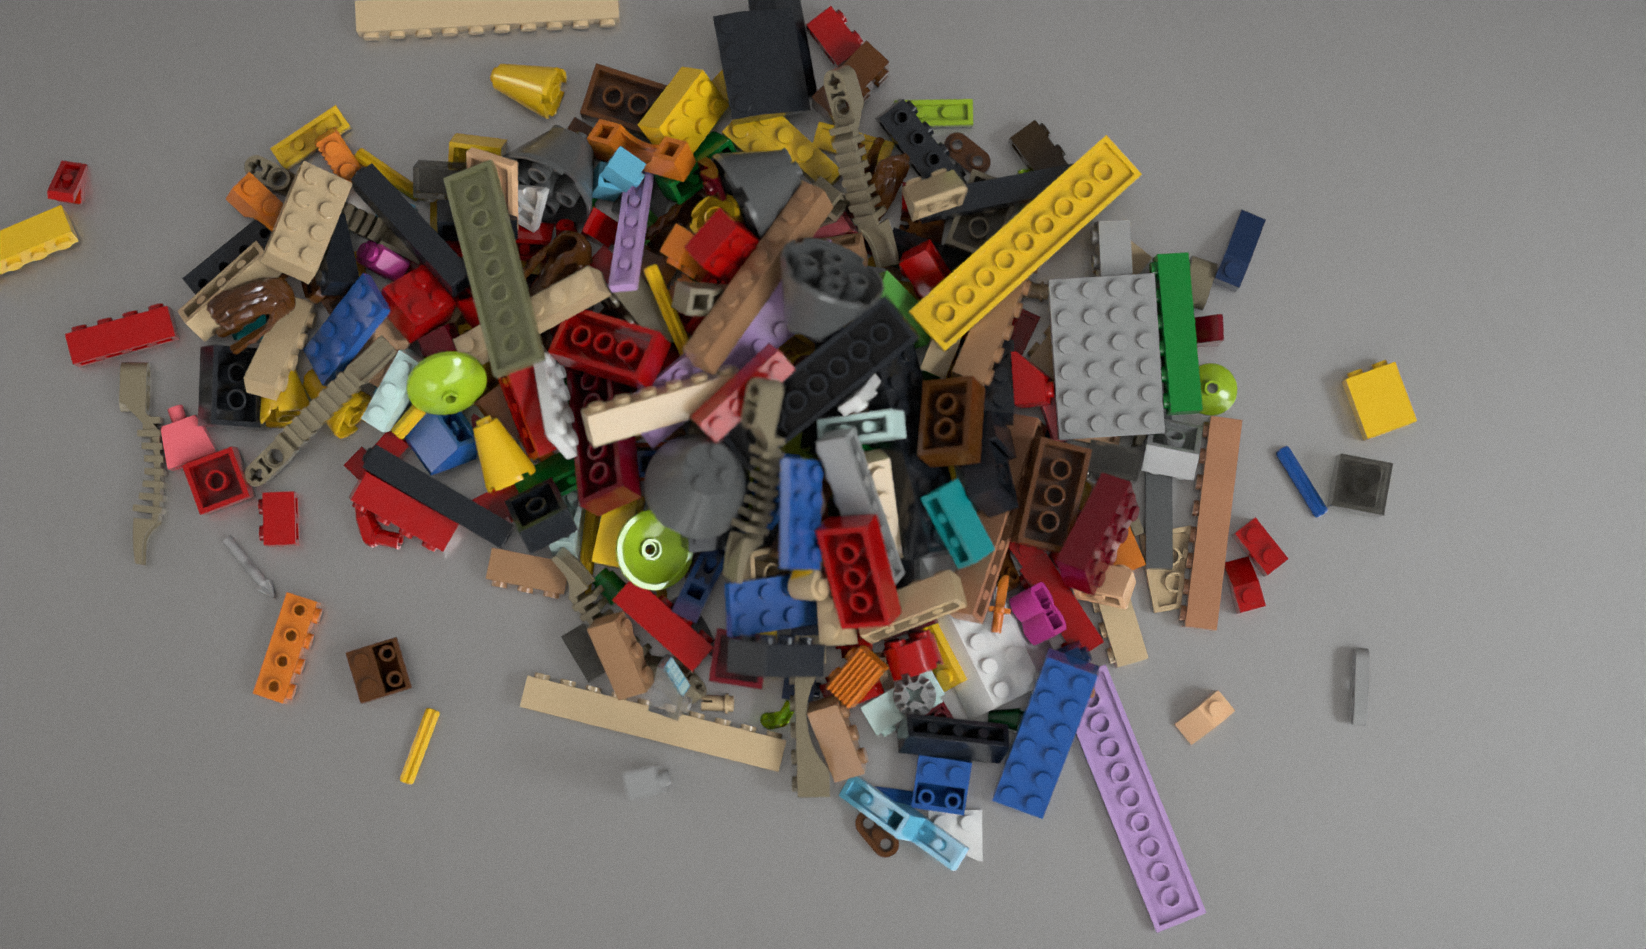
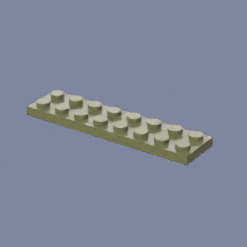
M488 160L443 178L493 376L500 378L545 361V353L494 162Z

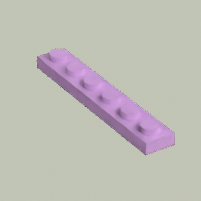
M642 171L645 176L638 187L632 186L627 193L623 191L609 279L611 292L634 291L638 289L654 174Z

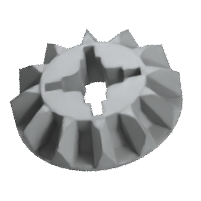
M908 675L902 678L903 680L897 683L893 693L897 709L904 715L906 713L927 714L933 708L936 701V691L929 679L921 675L913 677ZM922 686L923 689L919 696L924 704L914 701L907 705L910 695L905 688L916 691Z

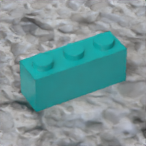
M958 478L937 487L921 498L958 570L977 563L996 550Z

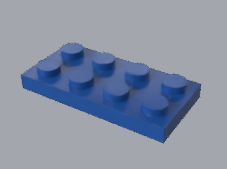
M362 273L303 350L323 386H327L331 381L337 379L336 376L345 370L391 311L371 275Z
M781 459L780 569L820 570L822 553L816 530L821 525V506L823 502L821 496L822 461Z
M791 573L746 579L742 581V584L734 581L724 583L727 636L733 638L739 637L741 634L751 635L818 624L817 601L795 600L790 596L788 582Z

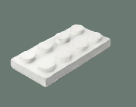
M543 346L546 360L535 364L534 369L545 432L548 439L567 459L577 456L576 445H578V438L572 429L574 416L568 407L567 400H570V393L563 379L566 377V371L564 366L560 365Z

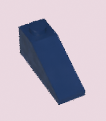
M1241 210L1217 267L1213 283L1234 292L1240 288L1266 219Z
M726 549L701 552L677 597L672 612L694 623L698 621L723 571Z

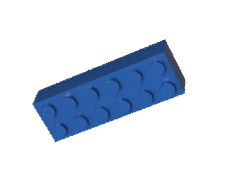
M1051 648L1048 649L996 784L992 801L1043 819L1099 675L1098 665Z

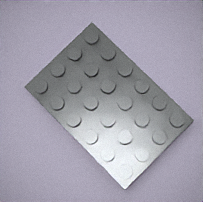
M1155 273L1047 280L1058 440L1165 433Z

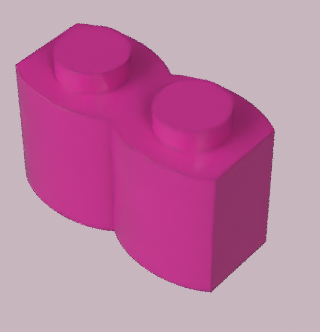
M371 240L362 243L356 253V261L384 279H389L393 282L404 276L410 265L409 260Z
M1042 582L1009 599L1013 614L1022 622L1024 634L1034 646L1067 629L1062 614L1054 606L1052 596Z

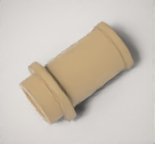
M1041 281V284L1033 283L1029 295H1024L1023 298L1039 299V302L1048 300V284H1044V281Z
M726 693L725 696L705 695L701 698L703 700L701 702V711H725V714L734 712L735 698L734 696H729V693Z

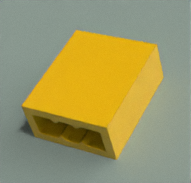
M1387 360L1377 362L1371 365L1373 370L1364 373L1362 368L1347 373L1348 379L1342 381L1363 441L1417 422L1396 362L1390 364L1387 363Z

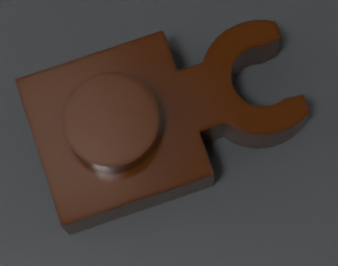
M908 212L901 213L900 221H905L909 225L900 224L899 229L909 233H916L917 236L930 239L939 244L942 243L946 219L921 224L920 219L912 221Z

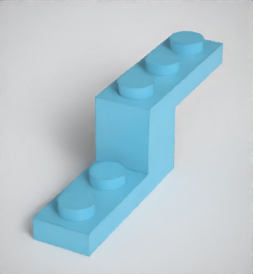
M860 776L849 778L838 795L894 837L912 841L950 870H957L969 850L966 845L919 811L911 808L910 805L896 803Z

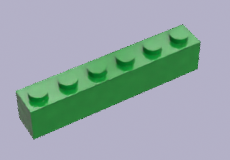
M1189 252L1157 254L1152 258V262L1149 263V273H1155L1159 349L1162 364L1161 380L1164 387V393H1162L1163 409H1166V416L1198 414L1203 410Z

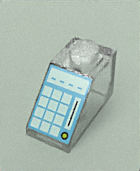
M666 654L658 665L648 711L678 721L684 712L688 713L693 698L689 697L691 685L672 655Z

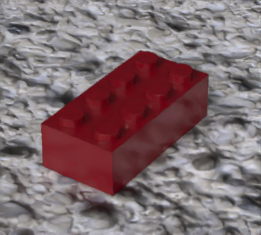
M1101 473L1056 559L1066 587L1094 596L1097 588L1102 587L1109 565L1112 566L1116 560L1117 549L1120 543L1123 544L1126 541L1128 528L1131 522L1136 521L1140 509L1130 481Z

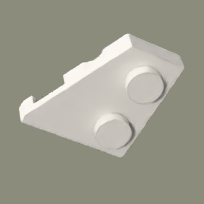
M518 185V224L533 233L540 227L549 188Z
M873 374L837 403V407L844 417L853 411L855 414H858L868 406L867 401L877 394L875 389L881 383L877 375Z
M928 810V819L969 848L966 853L967 856L977 861H983L982 810H965L964 815Z

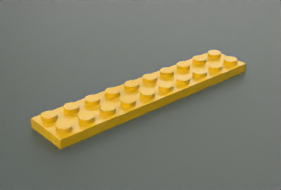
M1105 135L908 313L945 352L1142 174L1112 140Z

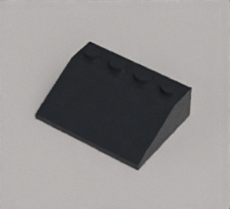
M792 8L740 11L713 16L733 126L811 111Z

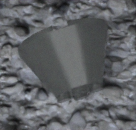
M553 125L549 131L502 156L518 162V185L549 188L541 219L543 223L554 224L556 227L559 220L569 219L577 227L579 223H586L592 211L594 151L587 141L588 136L582 132L575 133L560 125Z
M786 148L768 151L716 153L712 156L711 161L717 167L727 194L737 201L740 207L739 211L741 210L746 226L761 241L803 182L799 178L803 175L800 166L796 161L792 162Z
M805 238L803 242L795 243V240H791L784 246L781 253L784 316L788 322V330L795 334L802 333L813 337L814 340L821 343L827 342L829 337L833 336L880 300L884 292V284L880 275L875 269L871 272L862 264L864 258L836 243L817 238Z
M689 434L668 441L656 451L645 472L644 492L651 512L665 528H670L681 534L682 537L709 539L720 536L734 527V525H731L732 518L741 519L743 517L738 511L740 507L747 508L749 503L744 501L745 495H751V490L747 489L750 477L748 470L726 443L721 440L715 443L707 435Z

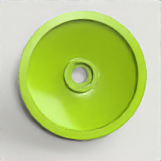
M442 352L425 358L412 369L407 378L406 390L409 400L417 409L433 415H450L467 409L482 396L486 388L487 377L483 365L475 357L462 352Z
M645 510L632 516L623 525L616 541L618 566L623 575L638 587L648 590H661L671 587L684 577L691 565L693 552L689 553L681 547V535L670 528H665L655 518L651 510ZM648 544L652 547L650 554H647L645 551Z

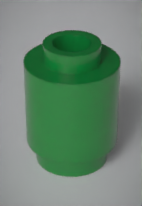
M605 567L594 578L595 581L592 584L595 586L594 588L599 585L603 586L605 590L600 595L606 597L609 601L608 603L613 606L616 603L612 600L626 583L613 570L609 571Z

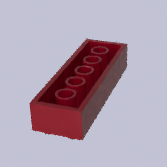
M566 367L567 387L570 393L569 407L574 416L572 429L578 438V445H576L577 456L574 459L579 506L599 517L642 498L636 439L634 435L594 447L588 440L581 409L588 408V405L593 402L603 401L605 403L612 401L615 396L621 394L631 395L630 386Z

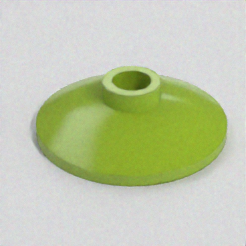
M1214 363L1200 365L1199 373L1203 410L1199 413L1207 416L1222 414L1233 405L1236 399V380L1232 373L1224 366ZM1209 384H1214L1217 387L1215 393H1210L1207 390Z

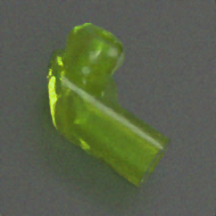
M786 699L780 711L763 713L760 716V723L763 727L769 730L785 727L795 712L790 711V701Z

